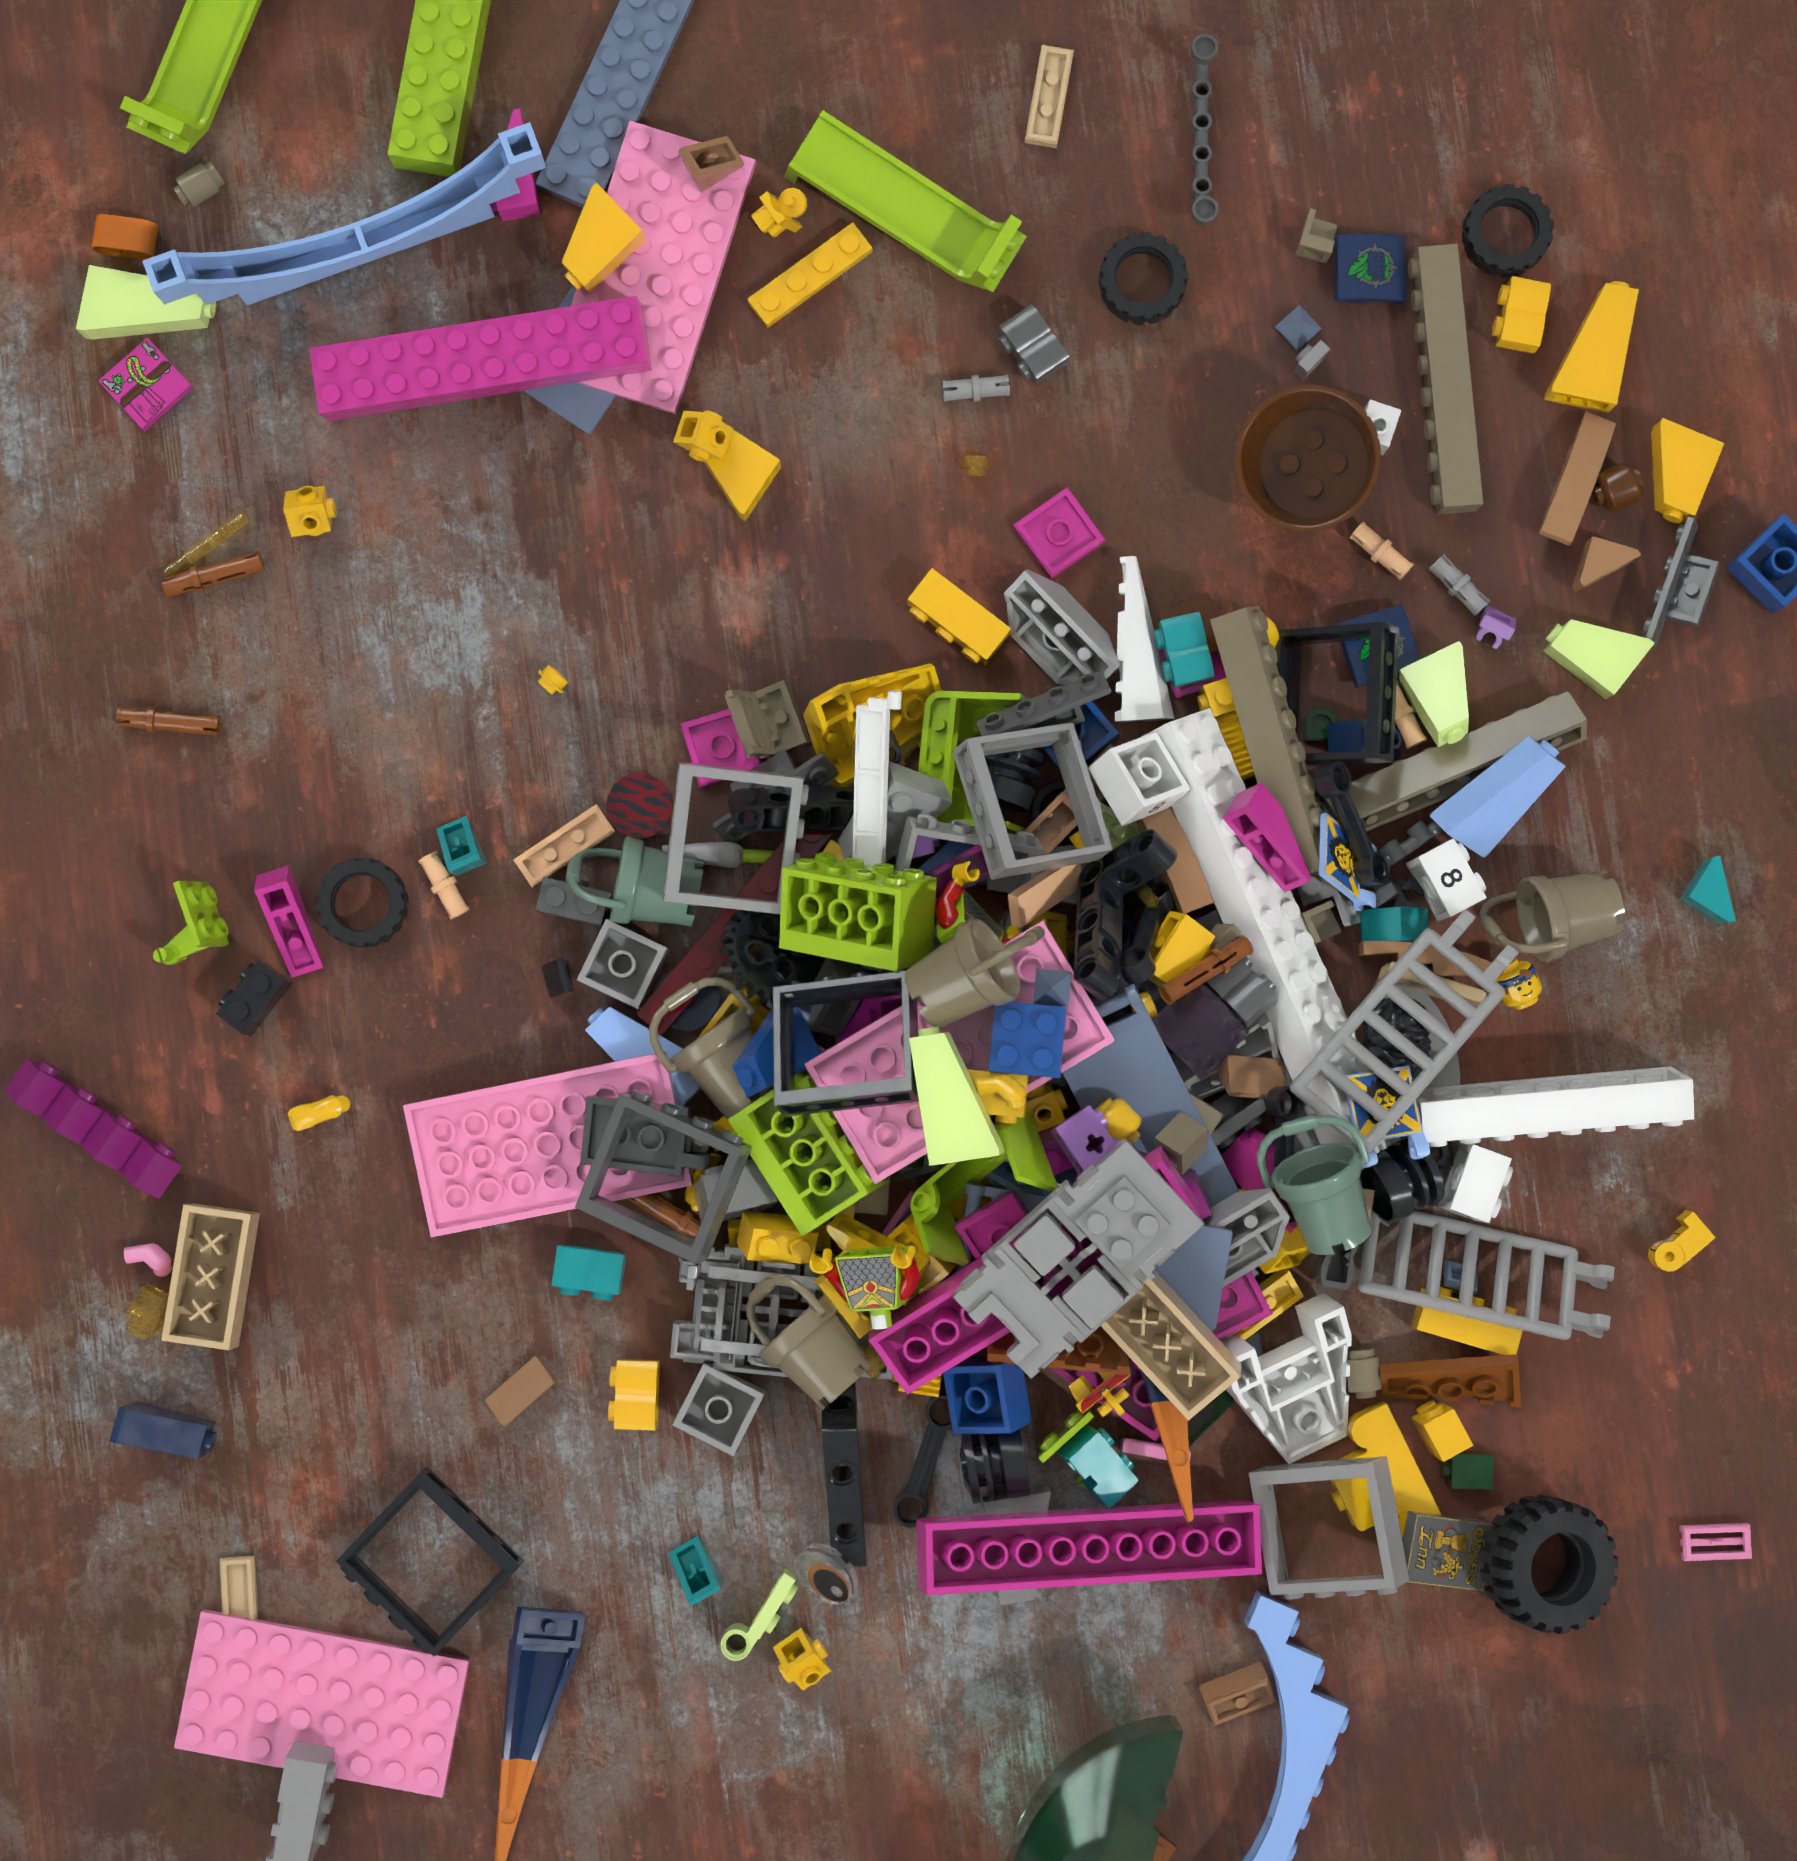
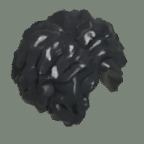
M1390 998L1382 999L1373 1011L1430 1057L1428 1052L1431 1050V1040L1428 1036L1431 1032ZM1413 999L1417 1004H1419L1423 1009L1426 1010L1424 1005H1422L1420 1002H1417L1416 999ZM1362 1022L1365 1034L1363 1046L1389 1068L1409 1066L1412 1079H1415L1421 1073L1422 1069L1367 1022Z

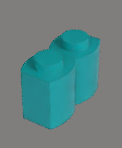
M1200 612L1160 620L1158 629L1154 630V638L1157 649H1163L1166 662L1161 663L1165 682L1171 681L1174 689L1212 680L1215 677Z
M563 1244L557 1245L551 1286L559 1287L560 1294L579 1296V1291L585 1290L593 1292L592 1298L612 1300L613 1295H620L622 1292L627 1253Z

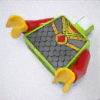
M970 861L955 865L952 869L954 881H949L935 903L937 937L939 941L943 944L954 936L956 929L970 918L980 919L987 924L1003 944L1022 933L1021 929L1010 925L1007 928V937L1004 936L1002 929L962 888L965 883L976 881L979 878V869L967 872Z
M896 1244L893 1247L847 1249L835 1257V1261L831 1260L832 1250L826 1248L823 1250L822 1258L818 1257L815 1252H812L809 1267L813 1272L823 1274L842 1299L848 1303L851 1311H869L872 1329H885L892 1326L890 1310L898 1309L912 1296L921 1277L914 1258L916 1248L912 1245L899 1246V1244Z

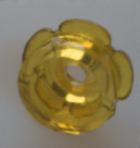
M963 455V465H959V468L966 469L967 476H985V469H992V466H989V456Z

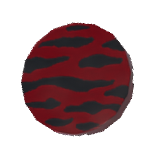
M633 773L624 776L613 785L607 797L606 810L610 822L619 833L644 840L657 836L667 827L672 817L674 803L669 789L660 779L651 774Z

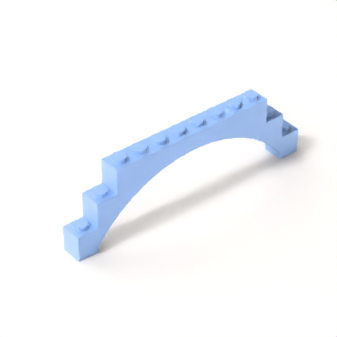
M529 122L498 133L499 138L482 154L451 177L408 201L361 221L321 234L270 246L204 253L177 252L174 249L143 260L142 262L152 290L164 305L197 293L206 305L238 294L248 306L493 218L495 216L490 203L520 193L516 178L547 168L531 123Z
M1258 1590L1254 1594L1244 1623L1248 1628L1255 1630L1265 1650L1274 1676L1281 1714V1760L1276 1788L1268 1814L1253 1845L1242 1861H1292L1297 1849L1296 1836L1299 1829L1304 1830L1309 1821V1804L1312 1797L1317 1798L1322 1789L1324 1779L1321 1775L1325 1765L1330 1766L1334 1760L1337 1750L1334 1743L1338 1733L1343 1734L1346 1730L1350 1714L1347 1713L1348 1707L1343 1701L1313 1689L1314 1684L1319 1685L1325 1671V1666L1322 1665L1324 1660L1316 1652L1288 1641V1637H1294L1298 1630L1300 1618L1297 1615L1299 1611L1293 1605Z

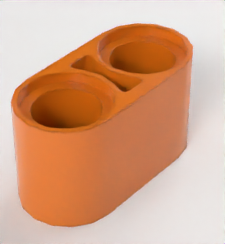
M98 214L96 215L91 248L95 252L109 256L138 260L149 259L155 256L159 225L144 219Z

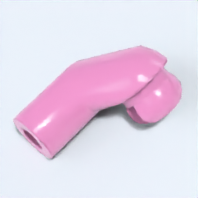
M155 1243L124 1248V1259L127 1264L144 1261L153 1269L154 1274L159 1277L167 1276L172 1271L170 1255Z

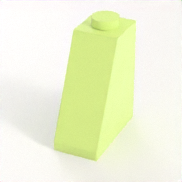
M1571 619L1563 626L1560 624L1555 625L1545 638L1549 644L1543 651L1606 700L1615 695L1655 643L1648 638Z
M1460 641L1399 670V686L1411 705H1413L1437 747L1446 743L1453 744L1460 741L1468 733L1469 723L1463 646Z

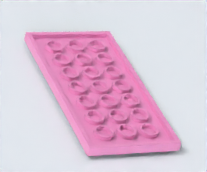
M629 121L607 194L641 228L647 239L590 294L583 287L579 290L576 289L571 306L637 296L644 309L652 371L576 383L677 414L756 166V160L740 155L745 163L740 169L701 192L678 152L682 147L701 142Z
M1041 921L1035 926H1041L1044 929V937L1034 945L1026 946L1010 956L1017 970L1021 988L1018 999L1013 1002L1034 1004L1036 969L1072 972L1063 1047L1062 1073L1113 1043L1115 1039L1083 986L1074 979V971L1044 921ZM1030 929L1026 930L1025 932L1021 933L1020 935L1016 936L1015 938L1011 939L1003 945L1005 946L1010 942L1016 940L1017 938L1023 936ZM918 996V1030L934 1027L919 1012V1009L923 1008L924 1004ZM995 1005L939 1029L940 1033L950 1032L967 1069L989 1070ZM902 1006L805 1063L804 1065L817 1087L904 1078ZM1029 1075L1027 1093L1052 1078ZM918 1102L832 1111L875 1184L927 1154L921 1110L918 1108Z
M654 1053L403 1105L430 1236L436 1237L577 1209L575 1208L591 1168V1165L580 1164L587 1096L618 1098L620 1093L633 1092L636 1089L640 1092L651 1094L653 1096L652 1101L658 1104L666 1102L678 1106L671 1073L665 1069ZM684 1167L681 1177L609 1168L598 1195L611 1201H617L692 1186L694 1180L691 1168Z
M204 1609L200 1613L174 1748L284 1768L286 1756L294 1741L335 1748L333 1761L338 1762L336 1776L338 1779L443 1798L470 1658L437 1653L433 1657L429 1652L426 1653L422 1649L265 1620H249L246 1617L228 1616L221 1612Z

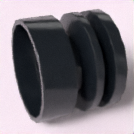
M1033 749L984 756L999 806L1013 811L1029 813L1036 790L1023 783L1024 778H1040L1041 772L1028 765L1043 766L1046 756Z
M1408 1138L1400 1141V1144L1396 1143L1389 1146L1387 1153L1381 1150L1377 1153V1164L1364 1168L1361 1171L1360 1181L1362 1188L1375 1190L1372 1210L1387 1224H1392L1412 1215L1414 1208L1421 1210L1427 1208L1429 1204L1442 1201L1445 1195L1441 1172L1432 1154L1430 1153L1421 1159H1412L1409 1154Z
M1020 1429L1013 1433L996 1434L995 1443H989L986 1434H979L980 1445L972 1446L970 1434H961L962 1441L959 1454L964 1485L972 1498L973 1504L981 1503L979 1487L985 1486L988 1489L989 1500L995 1501L997 1484H1003L1008 1498L1030 1495Z

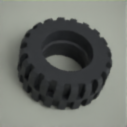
M1539 1494L1537 1497L1531 1495L1522 1497L1519 1500L1520 1504L1512 1502L1504 1508L1505 1514L1503 1516L1496 1515L1491 1522L1494 1525L1491 1532L1486 1531L1483 1541H1486L1485 1550H1480L1479 1561L1484 1562V1568L1480 1569L1481 1581L1488 1583V1586L1485 1587V1592L1490 1600L1495 1601V1607L1502 1614L1523 1625L1548 1634L1551 1632L1566 1634L1571 1631V1628L1577 1631L1587 1625L1586 1619L1594 1621L1601 1614L1599 1608L1602 1604L1607 1606L1612 1597L1608 1594L1611 1586H1616L1617 1577L1614 1576V1568H1618V1556L1613 1555L1612 1551L1616 1549L1614 1539L1606 1535L1609 1530L1603 1520L1597 1519L1596 1514L1588 1508L1549 1495ZM1559 1534L1566 1552L1563 1573L1552 1588L1538 1594L1531 1576L1534 1554L1543 1541L1552 1535Z

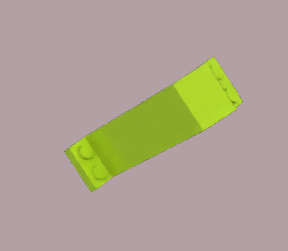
M186 0L146 98L142 102H138L124 96L120 109L130 114L126 128L186 154L207 133L262 0Z
M824 110L820 113L784 175V178L793 184L796 183L799 177L957 280L994 292L1027 237L1018 231L1022 221L1012 214L1004 223L995 222Z

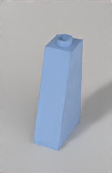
M1528 736L1434 810L1430 817L1448 835L1485 858L1566 767L1556 758L1560 752L1546 740L1539 744Z
M602 1007L599 1008L587 1020L590 1026L585 1031L614 1061L655 1053L650 1044L649 1028L612 1007L606 1010ZM658 1034V1041L662 1050L667 1051V1056L671 1061V1058L683 1048ZM677 1070L671 1073L677 1104L683 1107L701 1088L688 1073H679Z

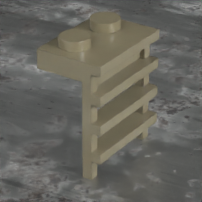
M782 680L756 692L733 689L725 692L724 696L747 758L754 757L756 759L760 757L764 759L767 757L769 759L783 749L789 752L811 742L788 680Z

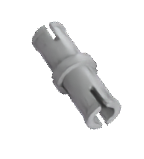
M972 375L971 379L943 380L944 402L972 398L975 402L980 401L983 397L1010 396L1009 377L1004 375L979 378L978 375Z
M1445 554L1429 568L1449 589L1448 593L1451 596L1455 595L1474 616L1490 602L1470 581L1471 577L1468 574L1464 575Z

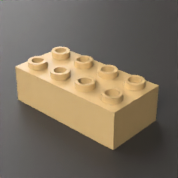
M195 1203L183 1204L161 1341L223 1350H232L239 1347L260 1213Z
M1153 1270L1156 1277L1151 1281L1147 1278L1143 1282L1144 1287L1106 1320L1101 1327L1189 1421L1241 1377V1363L1165 1280ZM1121 1285L1118 1287L1121 1293L1126 1291Z

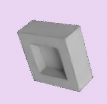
M1322 340L1314 347L1308 344L1295 358L1299 363L1293 373L1303 381L1325 359L1330 348Z

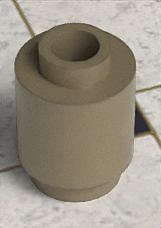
M211 161L204 165L200 162L175 178L178 185L173 189L184 206L190 202L193 208L220 192L219 188L225 185Z
M1374 1348L1348 1350L1347 1364L1350 1365V1376L1347 1377L1348 1392L1356 1393V1398L1376 1397V1391L1382 1389L1379 1356H1375Z

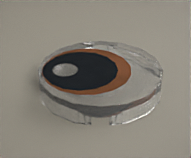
M812 1543L807 1545L805 1549H802L794 1560V1571L798 1581L807 1592L820 1601L833 1605L847 1603L858 1589V1576L854 1566L850 1562L846 1564L840 1558L842 1554L837 1549L826 1544Z

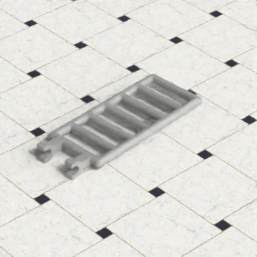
M1467 909L1459 915L1442 936L1433 929H1425L1290 1085L1291 1092L1319 1116L1332 1115L1343 1118L1307 1088L1310 1082L1321 1072L1376 1118L1378 1123L1366 1137L1360 1133L1368 1153L1376 1147L1505 996V989L1495 980L1519 952L1508 944L1485 971L1481 970L1452 945L1476 918ZM1429 945L1489 993L1477 1008L1472 1006L1417 960ZM1407 970L1467 1018L1454 1034L1395 985ZM1386 995L1445 1044L1433 1059L1428 1057L1373 1011ZM1363 1021L1367 1022L1423 1069L1410 1085L1351 1036ZM1342 1046L1401 1095L1388 1111L1329 1062ZM1330 1124L1357 1147L1356 1142L1348 1131L1340 1126Z
M1373 1210L1371 1212L1370 1227L1372 1232L1363 1242L1358 1289L1362 1293L1560 1340H1568L1571 1337L1572 1329L1584 1331L1586 1334L1600 1339L1603 1337V1331L1610 1329L1611 1316L1574 1311L1576 1280L1588 1282L1594 1287L1605 1290L1607 1288V1281L1612 1282L1614 1279L1615 1267L1578 1262V1251L1570 1246L1413 1210L1412 1215L1400 1220L1392 1285L1372 1281L1380 1218ZM1413 1223L1433 1228L1425 1293L1405 1289ZM1446 1231L1466 1236L1459 1301L1439 1297ZM1479 1239L1498 1243L1492 1309L1472 1305ZM1512 1247L1531 1251L1525 1317L1505 1312ZM1545 1255L1564 1259L1558 1325L1539 1320Z

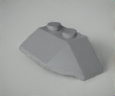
M1026 569L1004 592L1011 637L1056 684L1066 685L1080 679L1085 674L1103 671L1107 679L1120 666L1109 634L1062 585Z
M1271 1188L1238 1191L1211 1207L1212 1215L1202 1219L1204 1225L1230 1229L1233 1232L1223 1287L1277 1256L1290 1216Z

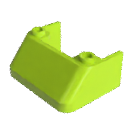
M937 691L928 697L924 707L918 772L943 781L953 803L936 817L939 822L951 823L952 820L967 822L971 827H975L966 794L963 793L964 788L953 750L965 739L980 736L976 723L978 720L985 718L990 713L1002 711L1022 700L1030 698L1020 693ZM1004 821L1007 833L1016 834L1018 831L1026 830L1023 827Z
M1025 1112L1024 1118L1017 1117L1016 1124L1001 1122L993 1124L1003 1144V1154L946 1163L916 1190L911 1199V1211L926 1255L962 1266L968 1263L960 1235L954 1227L955 1220L950 1206L965 1194L967 1181L980 1182L1006 1159L1009 1160L1015 1180L1053 1192L1058 1187L1036 1125L1029 1113Z

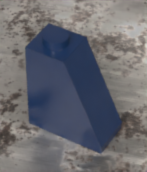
M136 1401L118 1409L109 1442L198 1459L205 1456L207 1451H212L217 1432L213 1431L214 1421Z

